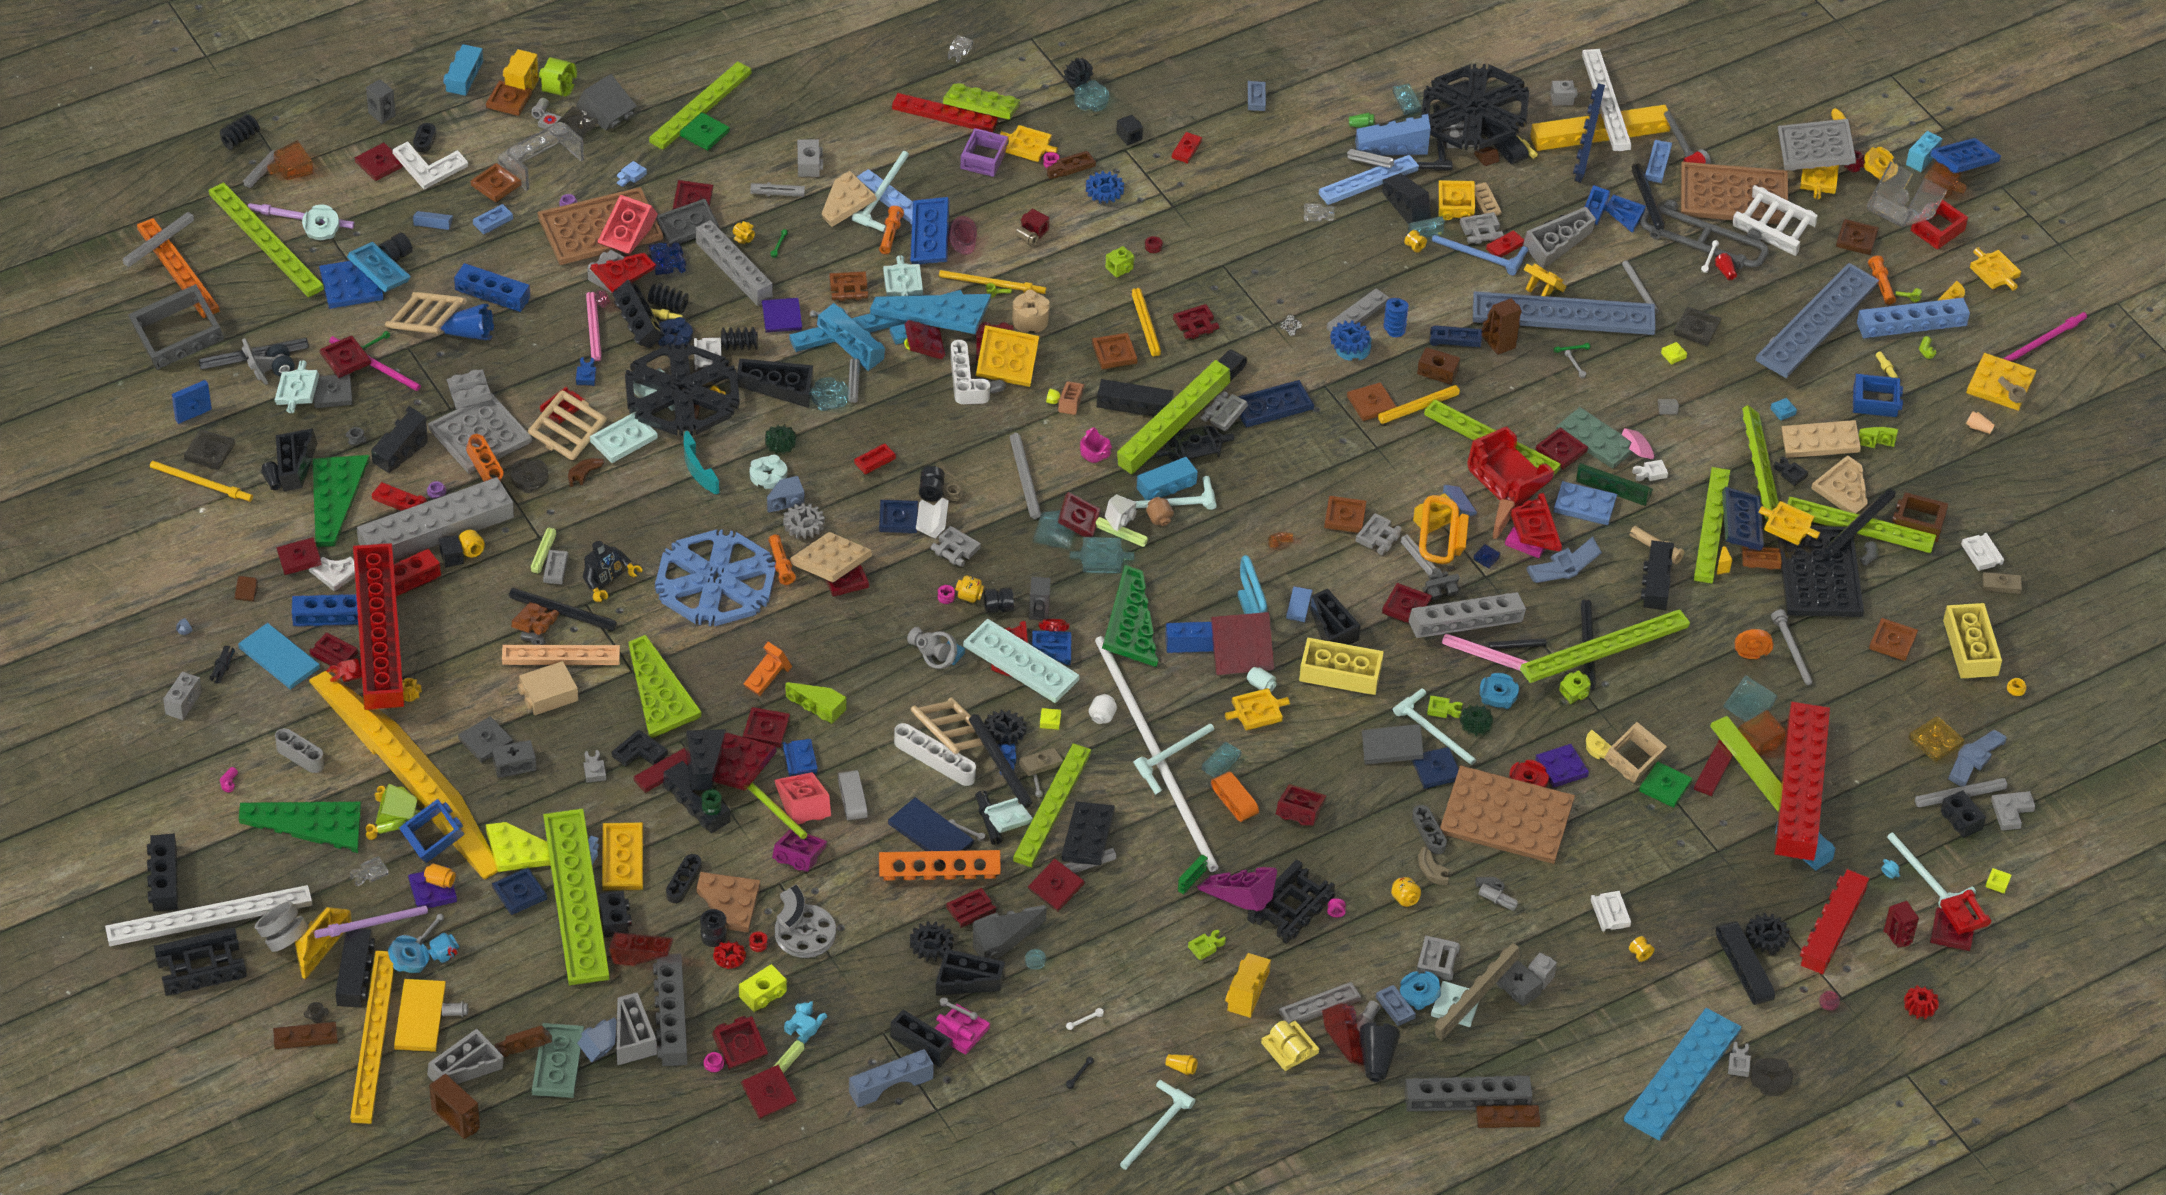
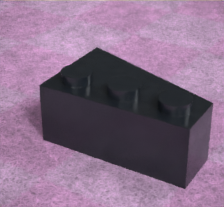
M1401 173L1383 179L1382 192L1413 230L1432 224L1428 191Z
M1651 540L1648 560H1644L1643 571L1646 572L1642 577V585L1645 588L1641 589L1640 597L1641 600H1644L1643 608L1666 610L1674 543Z
M726 729L686 731L685 751L691 790L712 789L718 763L724 748Z
M946 949L935 984L936 995L1001 991L1006 974L1005 962Z

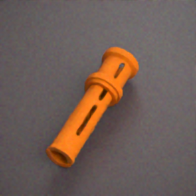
M891 206L888 210L889 216L885 220L886 229L881 246L879 247V251L882 254H889L891 252L896 230L901 226L900 220L904 216V210L899 206Z
M1874 256L1868 260V265L1872 268V276L1879 279L1878 285L1885 304L1891 305L1896 302V298L1887 277L1888 270L1884 267L1883 257Z
M777 534L772 535L768 541L776 560L775 569L779 573V581L784 585L791 584L796 579L795 573L791 570V561L786 558L780 536Z

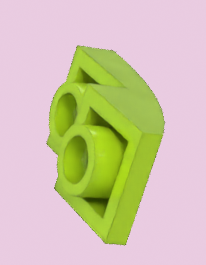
M1887 427L1860 429V445L1875 448L1876 443L1894 447L1898 429Z

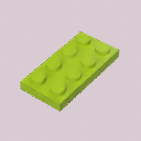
M957 83L953 84L943 97V104L1010 120L1020 106V99H1016L1013 96L999 95L993 91H983L977 87H966L964 84Z

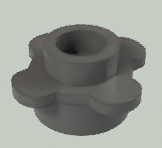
M353 427L346 433L350 445L367 441V438L364 436V430L359 427Z

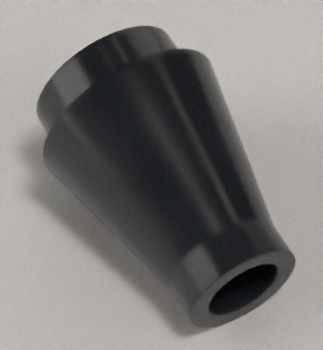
M273 461L264 463L261 467V474L269 484L270 489H280L278 465Z

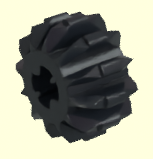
M1077 57L1075 61L1071 60V63L1066 65L1067 69L1063 71L1065 80L1074 88L1077 86L1080 88L1083 84L1086 85V82L1091 80L1090 76L1094 74L1092 65L1083 57L1080 59Z

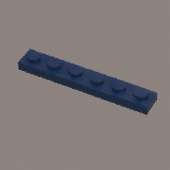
M1598 83L1597 88L1592 89L1590 99L1593 102L1588 106L1587 114H1589V119H1585L1583 126L1586 132L1585 134L1582 133L1580 144L1583 145L1582 149H1578L1576 159H1579L1578 164L1575 163L1573 174H1576L1574 179L1576 182L1581 183L1585 174L1605 88L1604 84Z

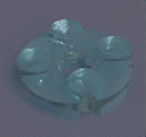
M1090 80L1074 90L1075 104L1082 110L1087 111L1088 108L1093 109V111H1100L1108 104L1109 91L1095 80Z
M822 378L815 382V386L811 388V399L818 406V409L822 411L844 407L847 404L848 387L843 381L841 383L835 381V378Z

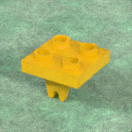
M1535 263L1533 266L1526 264L1523 269L1532 275L1525 289L1530 293L1539 280L1546 283L1541 296L1549 297L1554 288L1564 293L1567 287L1562 283L1563 279L1550 271L1544 270V268Z

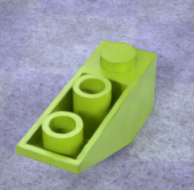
M789 682L785 684L786 697L790 701L801 705L805 710L811 711L822 720H826L831 724L846 711V697L832 688Z

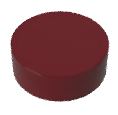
M1151 236L1145 240V250L1147 252L1158 253L1162 250L1163 241L1159 237Z

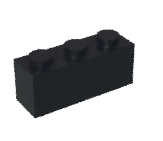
M904 1009L891 1021L890 1037L914 1052L925 1049L936 1066L941 1067L952 1055L953 1039Z

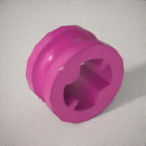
M1054 152L1046 153L1043 161L1044 167L1047 168L1056 163L1059 155Z
M950 585L939 587V602L943 604L952 603L955 599L954 588Z
M1337 898L1331 899L1328 902V914L1336 918L1344 916L1346 911L1345 901Z

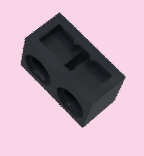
M1963 790L1943 799L1942 815L1949 820L1955 831L1959 832L1963 838L1983 830L1986 816Z
M624 891L599 893L604 938L629 935L628 927L632 926L631 914L627 915L630 907L629 899L624 898Z

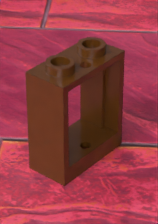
M1905 492L1903 499L1898 500L1896 509L1899 512L1894 513L1892 523L1936 535L1935 542H1938L1949 504ZM1905 508L1937 516L1935 524L1904 517Z
M446 1073L429 1085L432 1111L463 1139L474 1135L480 1128L478 1103Z

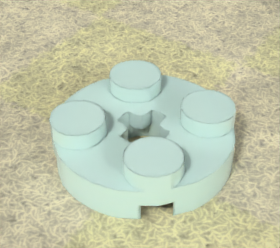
M328 205L313 206L309 212L304 214L302 219L303 228L307 236L315 240L332 239L338 231L340 223L337 213ZM320 219H323L325 224L319 226L316 222H320Z
M777 455L761 457L751 462L750 479L756 486L759 484L764 486L765 489H773L779 480L787 478V466Z

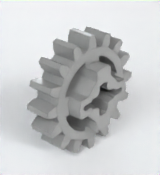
M802 503L800 507L795 504L794 509L789 507L788 512L784 513L783 526H785V531H789L790 536L796 534L797 539L800 536H803V539H806L807 536L814 538V533L819 535L820 530L824 529L825 518L823 512H818V507L812 508V504L805 506Z

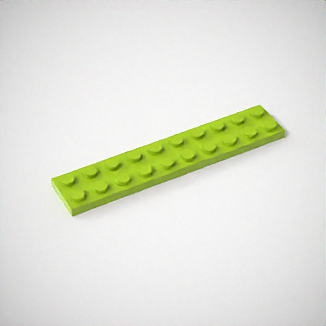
M583 809L543 814L569 986L610 980Z

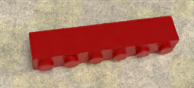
M1848 869L1844 876L1840 875L1836 884L1837 890H1832L1829 897L1830 903L1824 905L1822 910L1823 917H1818L1814 926L1815 932L1811 931L1807 939L1809 944L1807 946L1804 945L1800 952V957H1802L1801 966L1824 974L1867 891L1868 877Z

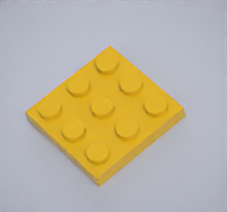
M985 325L976 376L1030 387L1039 336Z
M1984 353L1966 393L2019 411L2023 402L2015 403L2011 401L2008 396L2009 391L1998 382V379L2003 376L2013 385L2023 387L2027 393L2035 377L2036 370Z

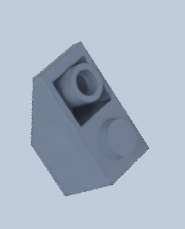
M798 476L778 481L767 496L768 513L791 508L795 504L800 506L804 503V490Z
M615 1018L608 1021L604 1019L595 1028L589 1027L581 1033L582 1038L577 1044L591 1062L605 1056L615 1045L617 1024Z

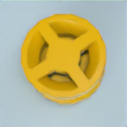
M1412 230L1406 236L1404 243L1408 247L1411 246L1412 250L1417 253L1426 246L1427 238L1420 236L1417 230Z
M1644 936L1636 938L1629 946L1630 952L1636 954L1639 962L1647 960L1654 953V947L1651 944H1647Z

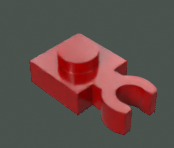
M357 658L341 661L337 666H330L326 670L327 673L334 672L336 675L330 679V682H336L341 677L343 682L362 678V670Z

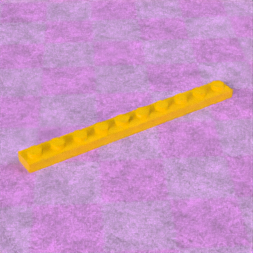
M375 951L350 1116L351 1123L372 1124L394 976V967L389 958L388 951Z

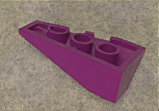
M1260 867L1256 868V872L1248 873L1247 870H1241L1240 873L1232 876L1230 872L1210 875L1197 888L1243 909L1260 911L1272 900L1277 870L1276 868Z

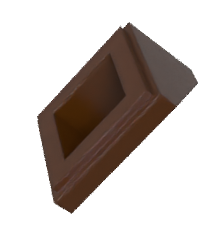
M1488 146L1474 152V155L1484 166L1499 162L1498 150L1496 148Z
M239 576L235 599L254 602L258 590L257 578Z

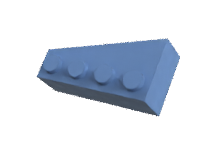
M1428 114L1422 115V118L1413 119V117L1406 118V121L1399 123L1392 121L1385 126L1378 124L1356 129V150L1381 156L1428 154L1431 129Z

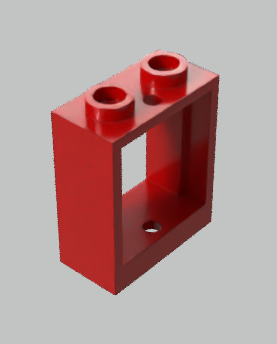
M1940 199L1913 218L1911 232L1938 250L1965 231L1968 217L1943 199ZM1939 214L1952 224L1943 231H1940L1928 221Z

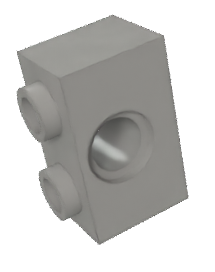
M819 139L797 140L798 177H819V170H823V159H819V157H823V147H819Z
M181 672L163 699L166 715L184 720L202 693L200 677Z

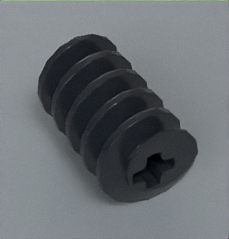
M244 114L220 130L221 141L227 149L231 150L233 146H238L239 142L243 143L244 139L247 140L250 136L255 135V132L258 133L260 126L253 116Z
M663 283L658 284L657 287L656 284H653L649 290L648 302L650 304L661 306L663 309L667 308V310L674 311L676 314H682L688 305V293L683 295V292L679 290L676 294L675 288H672L670 291V286L666 285L664 287Z
M722 327L721 350L723 345L726 350H729L730 345H732L733 350H736L738 345L741 350H744L745 345H747L748 350H751L752 345L758 350V331L756 332L755 328L751 327L750 332H748L747 327H744L743 332H741L740 328L737 327L736 331L733 332L732 327H729L728 333H726L725 328Z

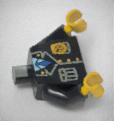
M596 541L592 544L593 551L584 558L583 579L589 589L594 591L593 600L595 602H602V599L608 598V593L601 589L626 571L625 567L628 568V574L631 577H637L634 569L640 573L642 568L638 565L633 566L631 564L632 561L615 546L610 547L603 544L602 541Z

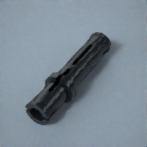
M983 790L982 796L981 791H978L975 794L979 805L978 812L983 817L990 842L995 845L994 840H996V843L1000 844L1003 841L1001 833L998 832L989 820L990 816L984 813L986 807L992 805L990 804L988 793Z

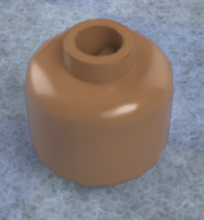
M1156 497L1148 502L1146 512L1153 524L1165 526L1171 522L1174 511L1167 499Z

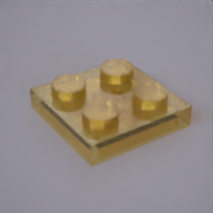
M1939 716L1909 733L1908 737L1934 762L1961 747L1965 741Z

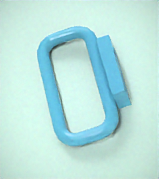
M1244 555L1241 558L1240 576L1244 590L1238 591V598L1244 614L1267 612L1266 599L1249 556Z

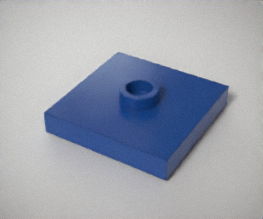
M206 380L172 394L174 415L178 424L212 410L209 385Z

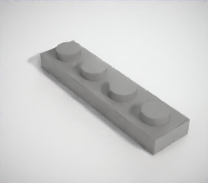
M1377 288L1327 323L1326 329L1331 332L1333 326L1337 327V323L1344 324L1345 320L1347 323H1350L1351 320L1354 321V324L1362 323L1384 307L1389 297Z

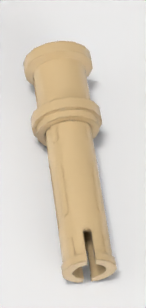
M1634 526L1630 531L1632 533L1629 534L1630 537L1649 547L1651 546V540L1661 541L1637 526ZM1674 547L1672 554L1673 564L1676 565L1681 561L1684 556L1683 549Z

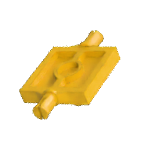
M1018 125L1016 131L1012 134L1003 131L1000 133V135L1008 136L1009 143L1006 146V153L1039 162L1045 152H1058V147L1049 145L1052 135Z
M1839 165L1802 169L1800 189L1814 191V199L1816 197L1820 199L1821 192L1835 194Z
M1979 247L1973 251L1979 258L1971 262L1970 268L1991 289L2007 284L2012 291L2017 289L2018 285L2013 280L2020 277L2021 271L2001 251L1997 250L1986 254Z
M1780 501L1773 510L1763 506L1759 510V514L1769 517L1764 530L1791 543L1799 545L1806 535L1818 539L1820 532L1810 528L1815 516Z
M1269 688L1232 697V704L1235 710L1225 712V718L1227 721L1238 718L1247 731L1282 722L1283 716L1279 707L1290 705L1288 697L1277 700L1271 694Z

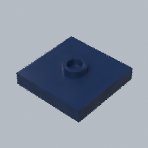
M880 500L879 532L917 533L918 501Z
M1449 747L1423 752L1424 759L1412 760L1423 788L1453 783L1456 780L1459 769Z
M525 868L492 883V888L511 915L547 900V894L529 868Z

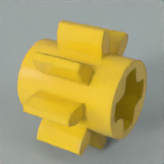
M745 221L737 223L733 228L734 240L740 244L750 243L755 236V231L752 230L754 226Z
M405 678L402 680L404 700L412 702L416 698H420L419 693L422 692L421 685L417 684V679Z

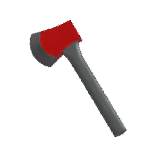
M1666 111L1664 116L1684 152L1685 158L1683 162L1710 164L1711 159L1706 151L1700 149L1695 153L1692 152L1671 112Z

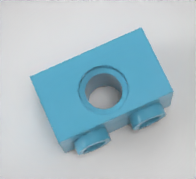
M1926 131L1909 149L1906 165L1922 172L1934 159L1930 154L1932 149L1941 147L1942 138Z

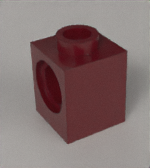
M1032 208L1022 216L1021 226L1030 232H1036L1040 239L1049 231L1050 217Z

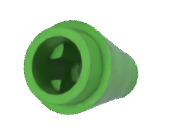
M1370 112L1349 116L1350 127L1363 128L1375 125V116L1370 114Z

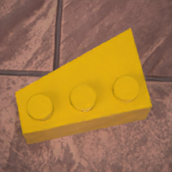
M1247 953L1245 959L1241 960L1238 972L1234 976L1226 995L1225 1002H1228L1227 1011L1251 1018L1270 973V959Z

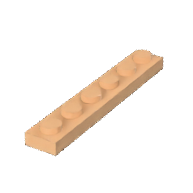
M503 645L502 665H552L561 661L565 665H619L620 645Z

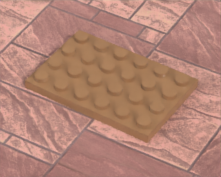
M1682 162L1681 213L1698 218L1733 220V216L1737 211L1742 214L1745 213L1754 200L1752 197L1754 185L1763 187L1768 192L1788 201V171ZM1760 202L1750 218L1760 221L1770 206ZM1776 209L1768 223L1779 224L1786 213Z
M641 187L538 212V219L559 265L600 256L603 252L607 253L610 250L618 251L598 244V240L620 195L648 204ZM656 219L650 231L637 246L663 240V233Z
M1460 765L1440 829L1446 836L1555 864L1575 795Z

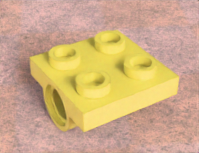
M1287 1021L1278 1022L1271 1029L1270 1034L1263 1037L1261 1041L1262 1045L1284 1071L1319 1053L1317 1045L1296 1021L1290 1024Z

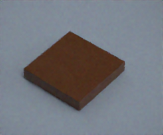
M1844 219L1836 247L1871 256L1879 227Z

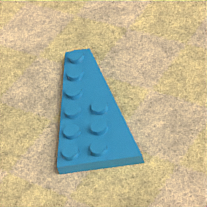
M991 294L875 297L870 307V314L905 321L911 320L925 325L976 334L991 301Z

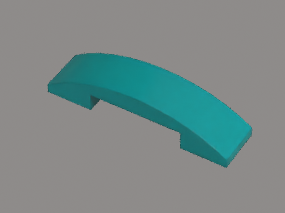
M685 431L684 458L689 472L702 487L714 494H719V480L712 468L703 469L696 458V442L689 431Z

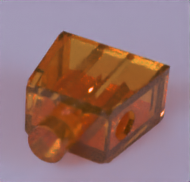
M298 140L275 151L274 163L267 165L270 175L280 172L285 180L313 174L312 160Z
M1936 161L1923 178L1921 191L1948 199L1953 192L1963 195L1967 185L1960 182L1961 172L1953 173L1947 166Z

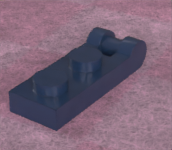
M1437 325L1432 326L1430 329V344L1432 346L1446 344L1481 347L1482 329Z

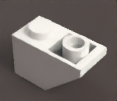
M1117 494L1109 500L1105 518L1114 530L1118 531L1135 518L1137 502Z

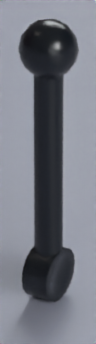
M1087 1057L1086 1063L1072 1080L1066 1082L1068 1089L1074 1088L1075 1081L1089 1065L1093 1064V1057Z

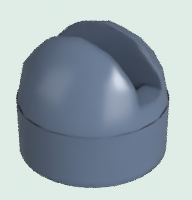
M186 618L180 620L176 625V630L181 635H186L193 631Z

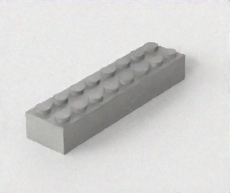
M498 477L358 526L359 545L392 543L394 561L439 545L440 538L453 535L459 536L465 530L478 531L514 518L513 501Z

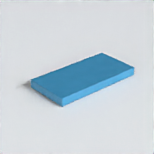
M269 623L238 643L240 650L290 690L320 669L319 663Z

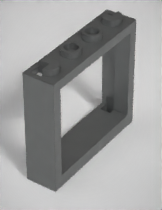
M196 284L128 314L156 370L224 340L221 328ZM199 303L212 327L155 352L142 328Z

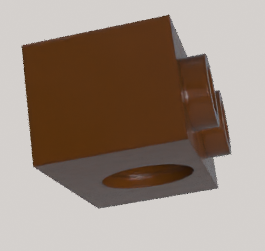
M1426 347L1419 360L1417 374L1452 385L1459 371L1460 357Z

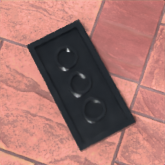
M1075 802L1061 855L1062 861L1101 866L1115 813V805Z

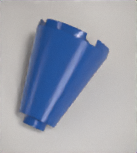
M481 304L455 312L441 327V330L448 335L484 341L491 340L493 335L489 334L494 329L492 311L487 309L488 304Z

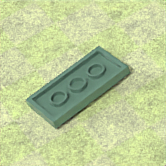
M1581 407L1556 426V430L1561 427L1588 446L1589 454L1612 469L1633 453L1629 449L1632 443L1630 440Z
M543 1023L542 1026L552 1035V1042L544 1044L538 1049L532 1095L574 1098L581 1048L577 1042L582 1038L581 1033L584 1031V1026Z

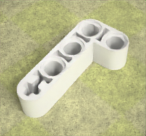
M963 340L953 341L951 343V368L955 401L959 404H983L988 402L990 399L989 381L985 379H971L967 343Z

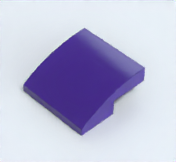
M798 298L762 300L765 333L802 330Z

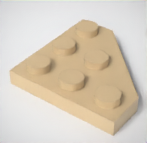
M851 171L844 173L835 179L822 211L823 219L833 227L876 201V196Z
M1848 455L1812 483L1811 489L1843 511L1860 515L1868 505L1865 496L1866 489L1862 475V465Z

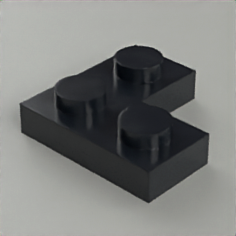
M637 730L611 753L614 759L627 767L639 756L655 765L668 755V750L641 730Z

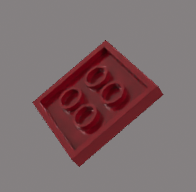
M1269 612L1211 617L1216 675L1246 673L1253 667H1260L1265 671L1274 670Z
M726 733L724 748L718 763L714 782L746 791L776 754V747Z

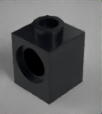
M458 535L440 538L439 548L445 568L464 564L463 550Z

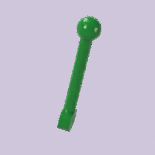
M786 229L781 231L782 235L775 249L770 252L772 258L778 256L777 251L784 237L788 235Z
M385 331L380 337L361 346L362 349L365 351L366 348L384 338L388 339L390 333Z
M1585 343L1584 345L1555 347L1553 349L1554 353L1582 348L1588 350L1591 345L1590 343Z

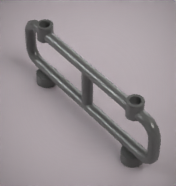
M1667 200L1664 206L1657 205L1660 213L1703 228L1704 230L1698 241L1665 229L1656 230L1655 226L1647 222L1650 217L1648 209L1644 211L1640 219L1641 226L1650 232V236L1653 239H1659L1660 236L1708 253H1710L1712 246L1704 243L1711 231L1761 249L1758 259L1752 261L1743 254L1735 255L1715 248L1713 255L1718 256L1727 253L1732 257L1734 267L1737 269H1742L1743 266L1751 268L1761 266L1769 252L1765 243L1760 241L1762 235L1759 231L1751 229L1744 236L1677 212L1679 206L1673 200Z

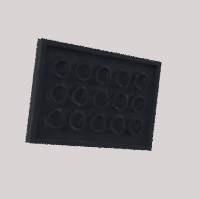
M1811 526V529L1820 532L1818 539L1806 535L1799 545L1777 536L1779 553H1781V572L1787 615L1863 617L1864 609L1854 536L1833 556H1829L1824 552L1825 547L1846 527Z

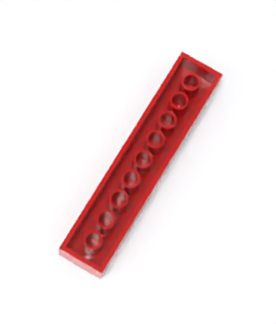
M392 543L353 546L364 710L404 707Z
M1791 702L1787 722L1774 855L1814 861L1819 834L1830 715L1829 707Z

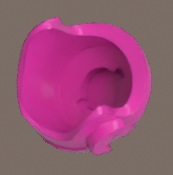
M1094 427L1087 430L1086 435L1080 441L1081 456L1088 462L1097 463L1111 455L1112 446L1110 440L1099 434Z

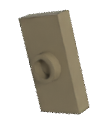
M1983 572V591L2021 594V575Z
M1054 748L1020 758L1019 764L1028 776L1059 767L1063 763V759Z

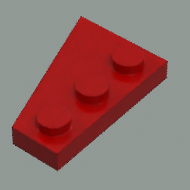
M645 253L626 256L618 261L609 260L600 265L597 263L591 264L590 269L613 293L628 279L634 282L653 271L656 264Z

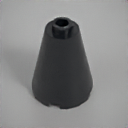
M1377 1022L1366 1023L1360 1027L1359 1031L1365 1074L1370 1081L1381 1082L1387 1077L1400 1039V1030L1388 1023H1383V1026H1376Z

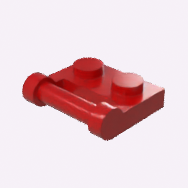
M1972 889L1966 890L1963 894L1943 899L1940 902L1941 908L1958 935L1986 927L1992 922L1989 915L1984 913L1975 899L1976 895ZM1968 902L1979 919L1974 920L1964 903Z

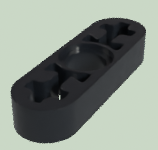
M696 854L685 856L666 888V898L669 902L679 903L684 899L701 871L702 863L700 856ZM681 876H687L689 877V880L680 881L678 878Z

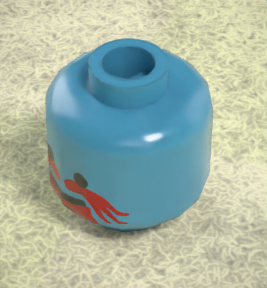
M442 933L429 943L431 949L428 952L434 961L438 959L441 963H445L458 954L457 949L459 945L452 934Z

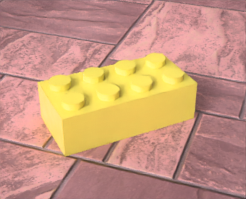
M1985 604L1948 605L1943 622L1960 678L1998 676L2002 659Z
M1307 638L1300 667L1299 681L1376 695L1384 651Z

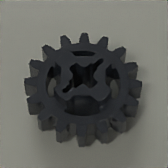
M1000 709V713L993 711L992 715L988 714L984 724L995 742L998 740L1001 745L1004 742L1010 745L1013 741L1017 744L1018 739L1023 740L1024 735H1026L1027 722L1023 721L1024 717H1017V712L1011 714V710L1004 712Z
M1763 913V917L1757 914L1755 919L1751 918L1749 924H1747L1745 936L1749 938V944L1754 943V949L1759 947L1762 953L1765 949L1769 953H1772L1773 949L1779 952L1780 947L1785 948L1786 943L1789 941L1790 928H1786V922L1781 923V917L1775 919L1774 914H1771L1770 917H1767L1766 913Z
M927 921L926 926L920 923L919 929L913 928V934H910V948H913V954L918 953L919 959L924 956L927 962L930 958H933L934 962H936L937 957L943 959L946 949H953L954 936L951 934L950 928L945 930V924L938 926L937 921H935L931 925Z

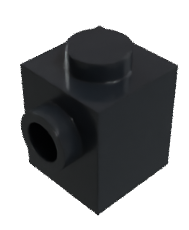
M1131 114L1117 120L1116 133L1128 146L1142 140L1143 126Z

